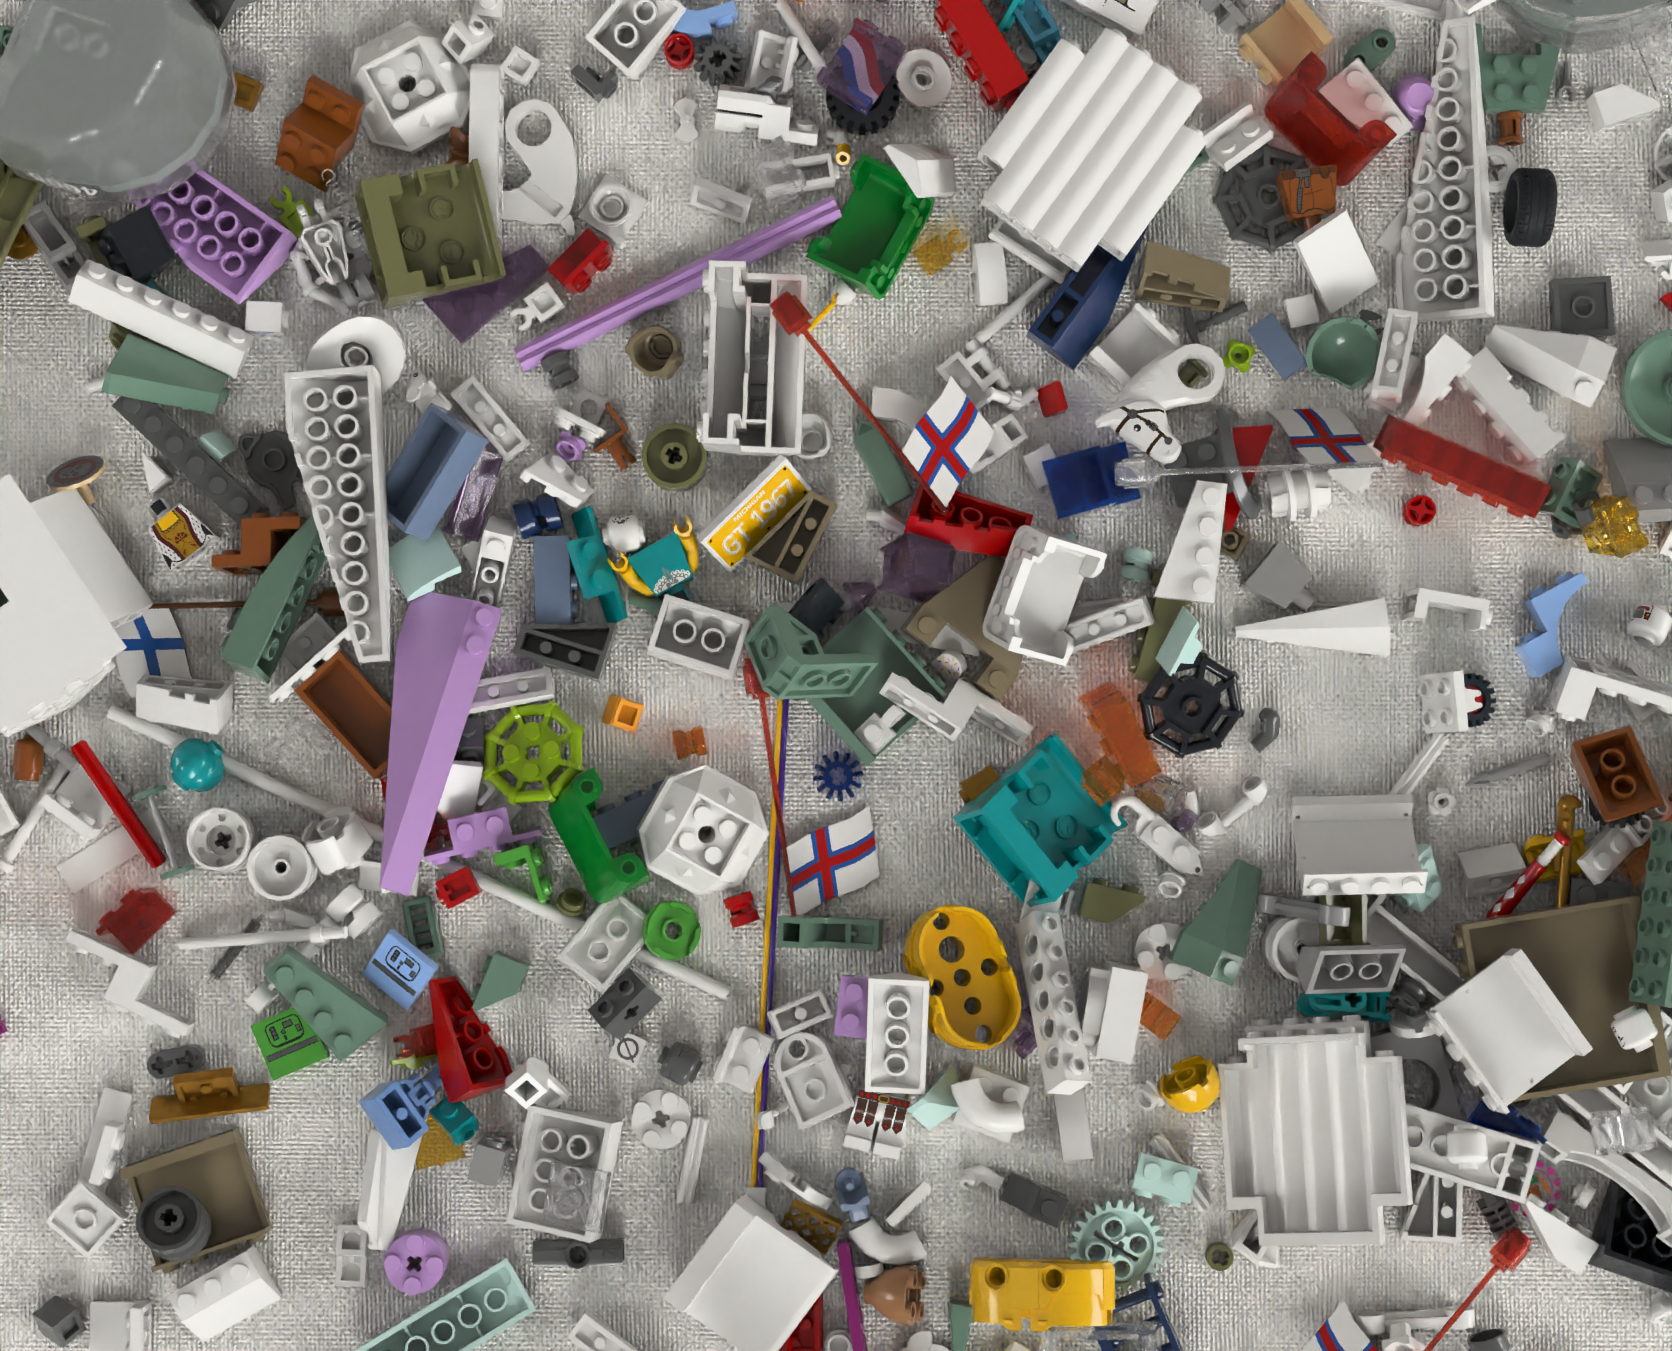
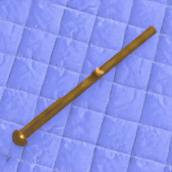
M1570 794L1562 796L1557 804L1556 831L1561 830L1565 832L1572 841L1568 846H1563L1554 856L1553 872L1558 871L1556 906L1568 905L1575 808H1581L1580 800Z

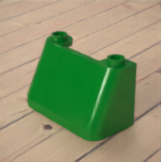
M862 153L859 161H856L850 170L851 182L855 189L841 212L842 217L837 219L828 237L820 235L811 240L805 257L818 267L867 295L880 300L888 292L933 210L935 199L934 197L917 198L898 169Z
M592 768L577 776L562 789L556 797L557 800L549 803L548 812L590 896L598 903H608L650 882V878L642 860L637 855L625 853L613 859L590 814L597 810L595 801L600 797L603 790L601 780L595 768Z

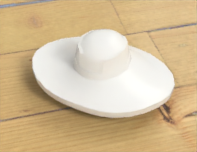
M373 315L349 317L331 327L316 340L307 356L306 371L373 365L381 375V393L384 394L397 381L405 363L404 344L393 325L383 318Z

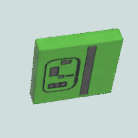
M294 1007L251 1025L273 1081L330 1056L325 1043Z

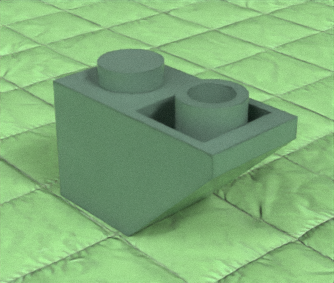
M500 951L495 952L493 957L488 955L481 971L486 973L482 984L477 983L470 998L475 1001L472 1009L478 1011L520 992L531 964Z

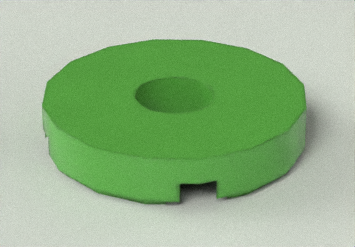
M667 901L658 903L649 910L644 918L642 926L644 943L649 951L660 959L677 960L688 956L694 951L700 940L701 926L698 923L696 913L683 902ZM670 922L675 923L678 927V934L674 939H670L665 932L666 926Z

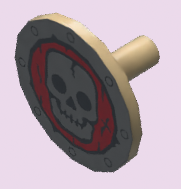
M95 455L71 459L59 465L48 475L47 484L52 490L56 491L76 488L85 503L90 505L95 499L88 483L96 479L104 471V460Z

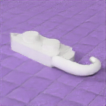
M1123 795L1113 802L1110 816L1116 826L1121 825L1118 819L1120 807L1124 805L1130 806L1139 814L1134 824V833L1140 841L1181 875L1183 873L1204 876L1198 856L1200 851L1139 798L1133 795Z

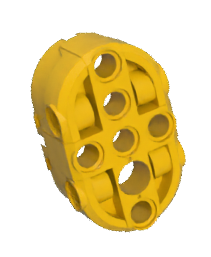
M955 904L933 908L919 916L906 936L903 960L910 975L930 979L929 987H932L933 982H936L938 985V993L936 995L930 996L929 993L928 1027L932 1034H935L944 1043L954 1048L985 1050L999 1045L1013 1032L1020 1018L1021 998L1017 988L1016 976L1006 959L1007 954L1004 944L999 939L992 923L977 910L956 906ZM938 915H941L944 919V926L941 930L936 929L933 925V921ZM946 937L954 940L958 946V956L951 963L946 962L939 954V945ZM985 959L992 965V971L988 976L981 971V963ZM957 970H961L965 975V982L962 986H958L954 981V973ZM968 998L973 999L976 1005L975 1011L972 1014L967 1013L964 1008L965 1001ZM979 1026H982L986 1031V1038L983 1042H979L975 1038V1030Z
M973 1258V1261L969 1264V1305H972V1321L1000 1323L1008 1330L1021 1331V1318L1030 1319V1331L1044 1332L1052 1326H1106L1107 1323L1112 1325V1309H1115V1267L1110 1261Z

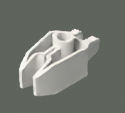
M321 198L314 200V208L321 220L320 224L311 226L306 208L302 204L296 206L304 228L298 239L318 273L331 285L334 282L328 268L329 261H335L343 279H347L349 274L348 257L340 223L333 219L329 220Z

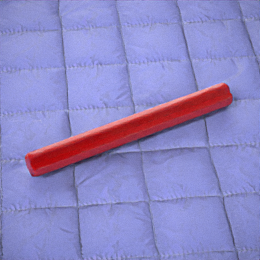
M81 740L71 747L72 753L152 868L162 865L166 861L165 855L87 742Z

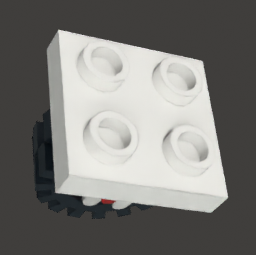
M1463 671L1420 675L1419 692L1422 696V722L1425 734L1468 731L1469 727L1481 726L1484 724L1483 721H1489L1491 717L1488 714L1495 711L1491 704L1496 703V698H1491L1490 695L1495 693L1494 688H1487L1491 683L1488 680H1483L1484 676L1475 675L1476 673L1464 674Z

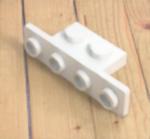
M111 1087L103 1089L77 1183L84 1176L89 1180L88 1183L95 1185L106 1194L109 1180L113 1178L117 1168V1162H115L117 1152L122 1148L125 1140V1133L123 1132L133 1100L132 1093Z

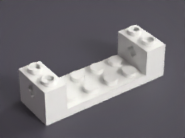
M1565 654L1563 656L1564 664L1559 667L1549 695V700L1555 712H1558L1557 716L1573 722L1576 718L1585 720L1597 687H1599V692L1613 697H1616L1617 693L1629 696L1628 700L1643 706L1647 702L1658 705L1657 709L1672 714V686Z
M1405 1103L1410 1169L1516 1202L1525 1203L1541 1148L1537 1141L1508 1131L1502 1133L1477 1125L1478 1130L1483 1131L1487 1137L1488 1159L1484 1163L1477 1164V1170H1459V1165L1451 1163L1447 1158L1446 1135L1453 1131V1126L1476 1124Z

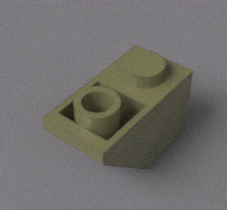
M1093 877V882L1085 881L1077 916L1109 924L1145 902L1146 896L1139 894L1140 888L1122 884L1121 889L1110 887L1111 881Z

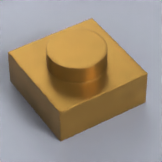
M235 72L224 100L253 113L265 86L256 80Z

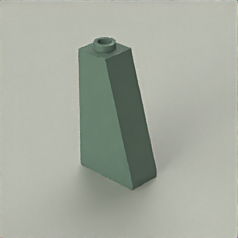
M128 333L106 370L101 391L107 394L214 414L219 403L225 405L231 389L226 387L230 375Z

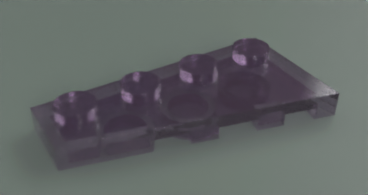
M531 245L502 258L506 271L504 278L423 298L422 300L463 345L547 272L549 265Z

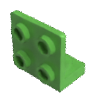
M533 842L493 855L496 867L504 865L506 870L526 864L527 862L539 903L551 899L550 894L554 892V887L550 876H544L541 865L545 864V858L541 847L536 848Z

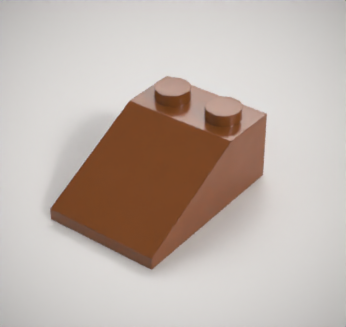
M1630 725L1572 742L1571 761L1581 784L1605 823L1664 806L1663 798Z

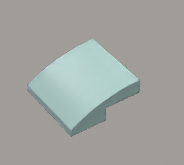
M438 525L428 541L409 534L389 548V567L408 601L434 591V583L462 572L460 563Z

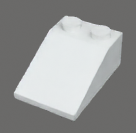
M615 0L584 38L628 77L636 80L656 56L687 8L678 0Z

